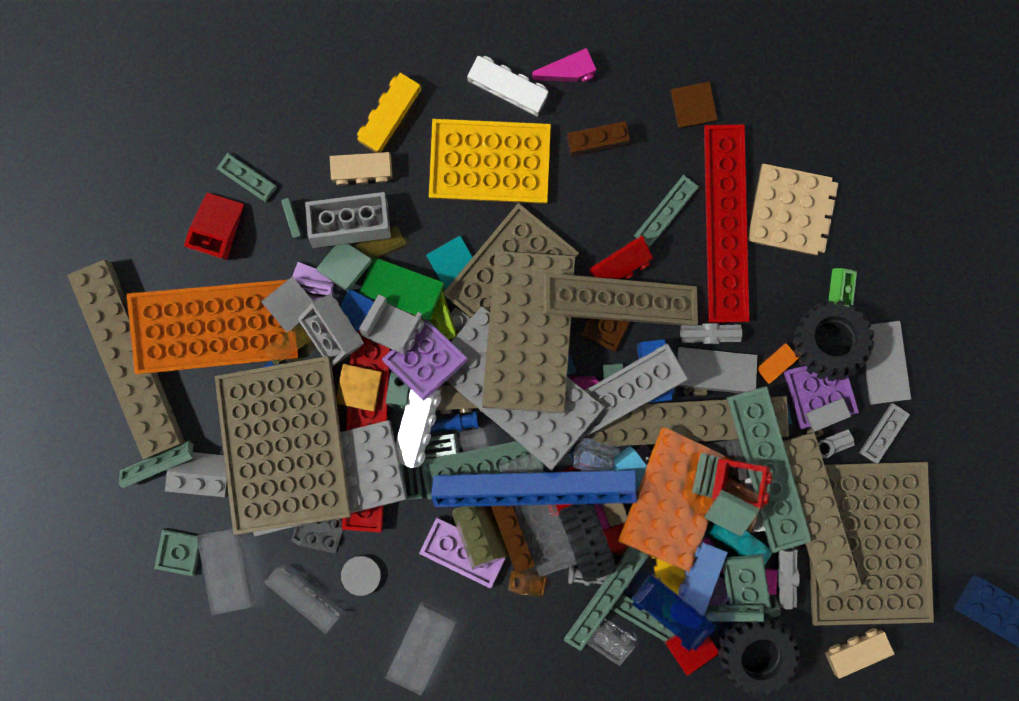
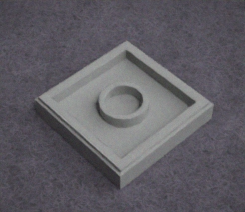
M292 276L261 302L282 328L289 332L300 323L298 321L299 316L313 303V300Z

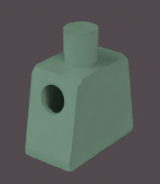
M394 372L390 374L386 404L389 406V409L405 411L411 389L405 383L399 387L398 384L403 381Z

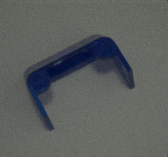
M651 572L631 598L634 601L632 603L633 606L641 612L643 609L681 639L682 642L680 644L688 651L692 649L696 651L717 627L713 621H709L655 577L653 572Z

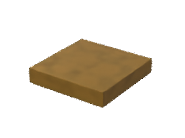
M343 364L336 403L374 412L376 410L383 372Z

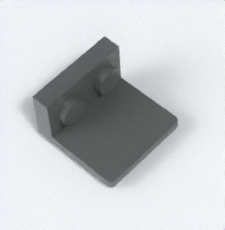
M739 439L701 444L730 458L731 461L745 463ZM730 467L728 479L746 480V469Z
M342 518L297 526L294 529L291 541L301 547L336 553L342 533Z

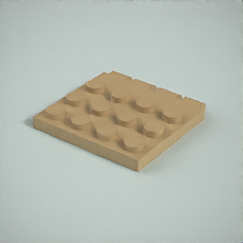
M762 164L747 242L811 255H817L818 252L825 253L828 239L822 238L821 235H829L831 219H827L825 216L833 215L835 200L828 198L836 197L839 183L832 182V177Z

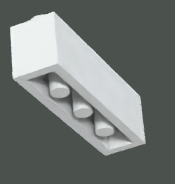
M477 56L467 76L469 82L538 116L549 92L544 85L540 83L533 84L529 82V78L522 74L515 75L511 72L510 68L494 64V61L487 56H483V58Z
M440 389L433 392L424 402L410 390L396 441L400 464L414 468L419 467L424 462L425 447L431 438V434H429L430 429L436 420V407L441 402Z

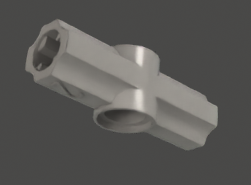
M717 323L681 326L680 339L681 343L702 342V344H720V342H741L742 328L741 325H720Z
M848 429L817 440L818 446L822 443L827 445V451L821 454L822 458H828L834 453L855 445L852 434Z
M796 547L779 551V569H777L778 604L780 608L784 609L797 607L799 570L797 568Z

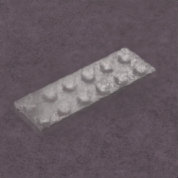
M532 453L499 464L501 473L544 472L540 460ZM513 505L539 577L577 564L556 505Z

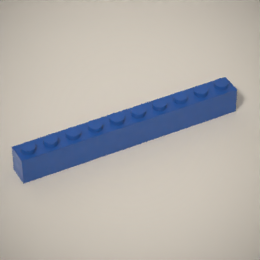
M603 470L600 472L563 471L560 473L522 472L520 474L483 473L480 475L443 474L433 477L431 497L435 507L637 503L636 471Z

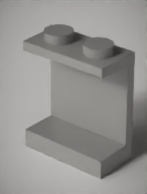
M378 295L359 329L363 337L405 355L407 350L412 349L415 342L414 337L417 333L421 332L424 322L421 313L418 312L416 316H413L387 304L386 298Z

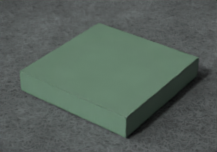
M349 244L335 245L316 270L348 292L372 263V260Z
M721 490L704 518L742 536L756 517L759 509Z
M162 529L154 569L195 576L202 536Z

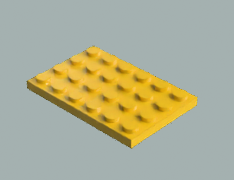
M432 119L429 198L547 204L551 124Z

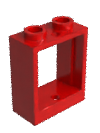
M718 459L712 499L715 500L721 490L726 492L730 467L762 472L758 502L743 501L757 508L764 509V506L768 505L769 502L768 484L771 485L773 479V472H770L771 468Z

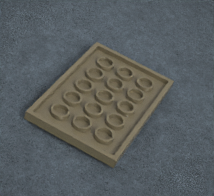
M518 203L443 294L472 318L481 306L490 312L495 251L575 256V258L579 252Z

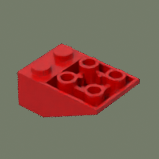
M206 193L190 225L184 247L227 260L245 204Z

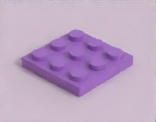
M428 320L423 321V329L415 335L414 345L411 350H407L405 355L391 350L382 358V361L423 402L468 361L467 357Z
M806 366L784 371L800 429L810 427L805 413L840 398L844 399L850 415L859 413L849 377L844 380L836 378L835 381H828V377L819 379L816 378L818 374L814 372L809 374L806 371L808 369Z

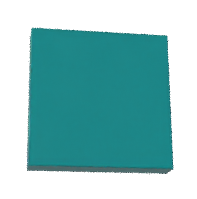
M461 236L426 255L440 281L445 284V290L473 258Z

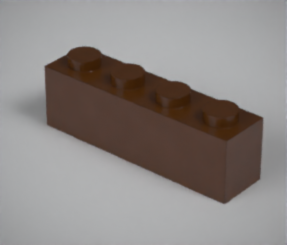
M513 505L491 506L515 572L519 573L534 567V560Z

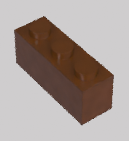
M626 121L569 132L566 137L570 157L625 146L630 141Z

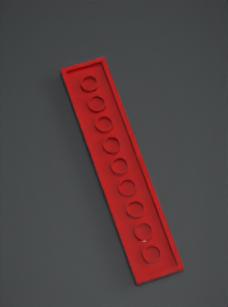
M705 125L708 323L749 322L745 125Z
M360 331L356 332L360 334L364 344L350 355V365L381 371L383 375L376 410L373 412L348 406L346 431L388 421L389 406L386 404V397L390 380V368L382 361V358L391 349L363 337ZM384 505L351 513L352 517L342 518V530L381 533L383 531Z

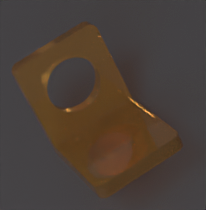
M511 571L508 590L520 595L542 596L546 578L544 576L525 575ZM516 577H518L520 580L518 588H516L514 585Z

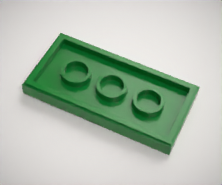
M373 257L359 294L376 300L377 296L381 295L386 298L387 304L415 316L419 312L422 314L423 319L430 321L445 284Z

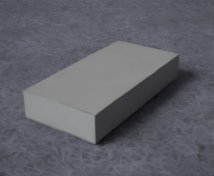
M843 398L805 413L813 432L851 417Z

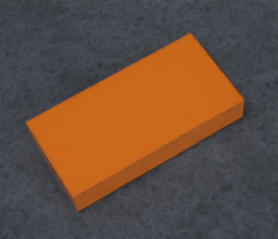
M784 343L757 367V372L770 384L799 357H796L793 350Z

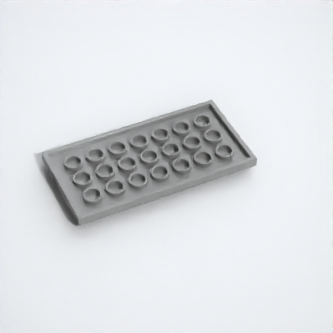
M481 306L451 342L467 357L468 361L447 382L549 469L553 470L604 410V407L567 377L564 414L482 408L490 312Z
M388 420L341 432L351 513L407 500L391 422ZM301 525L253 532L254 536H260Z

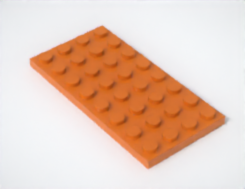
M287 280L127 294L135 375L298 358L295 327L286 332L261 302Z

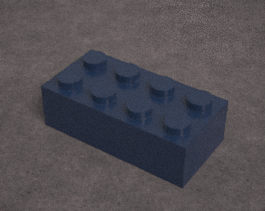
M973 575L956 603L954 610L1019 648V600L983 578Z

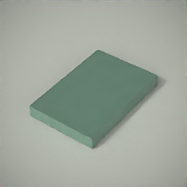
M763 554L725 558L723 572L729 605H764V613L771 612L772 608Z

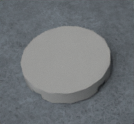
M365 555L349 559L341 572V581L344 588L357 596L372 593L377 588L381 579V570L378 563Z

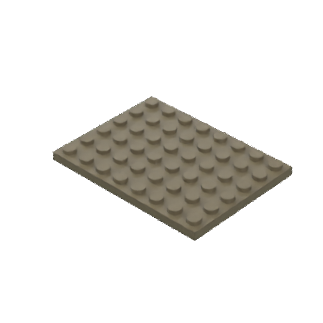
M326 356L214 376L233 535L352 517L331 357Z
M928 462L824 464L862 587L822 598L810 561L812 625L933 623Z

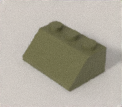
M463 506L453 510L452 516L472 570L509 557L491 506Z

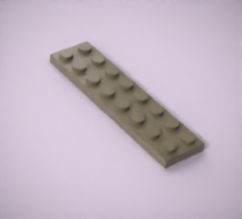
M546 273L544 275V315L697 326V286Z
M811 432L784 440V448L811 538V542L805 543L822 598L862 587L815 433Z

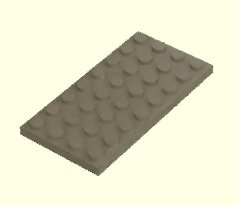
M495 251L482 408L564 414L571 317L544 315V275L550 273L574 276L575 256Z

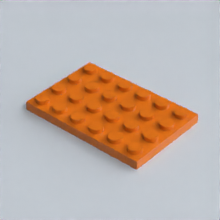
M662 427L637 491V503L632 504L618 542L689 572L695 560L694 555L697 546H700L709 522L704 517L714 502L710 497L692 493L700 453L731 461V459L670 429ZM706 459L704 471H706L708 459ZM702 477V482H701V486H700V491H701L702 485H703V480H704L703 477Z

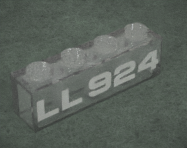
M281 564L275 568L264 582L325 634L342 615Z

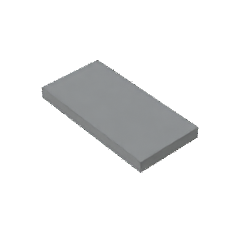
M900 321L871 324L869 329L874 330V338L872 339L874 341V348L869 359L864 364L870 404L911 399Z
M678 347L677 360L688 380L676 387L744 393L756 389L757 355Z

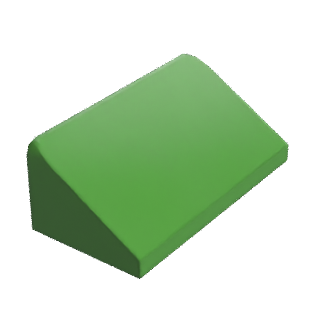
M834 268L832 270L829 301H833V304H837L838 301L845 302L844 306L847 307L850 304L853 305L857 271L844 268Z

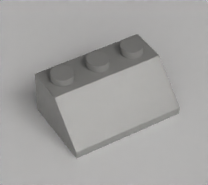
M331 293L311 303L298 318V321L322 357H331L332 367L364 344L360 334L355 331L349 318L343 313L338 301L333 298Z
M193 452L192 459L167 470L165 491L217 497L229 496L224 455Z

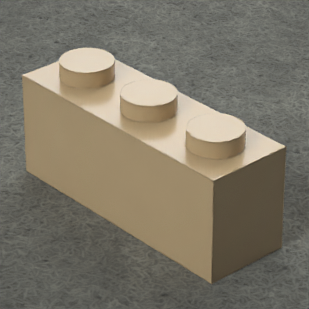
M389 152L330 156L331 180L339 186L348 185V182L355 181L356 184H367L371 180H376V183H386L388 179H392L391 155Z
M872 628L861 637L854 636L849 638L847 643L843 645L836 644L831 646L825 654L834 675L840 679L894 655L884 631Z

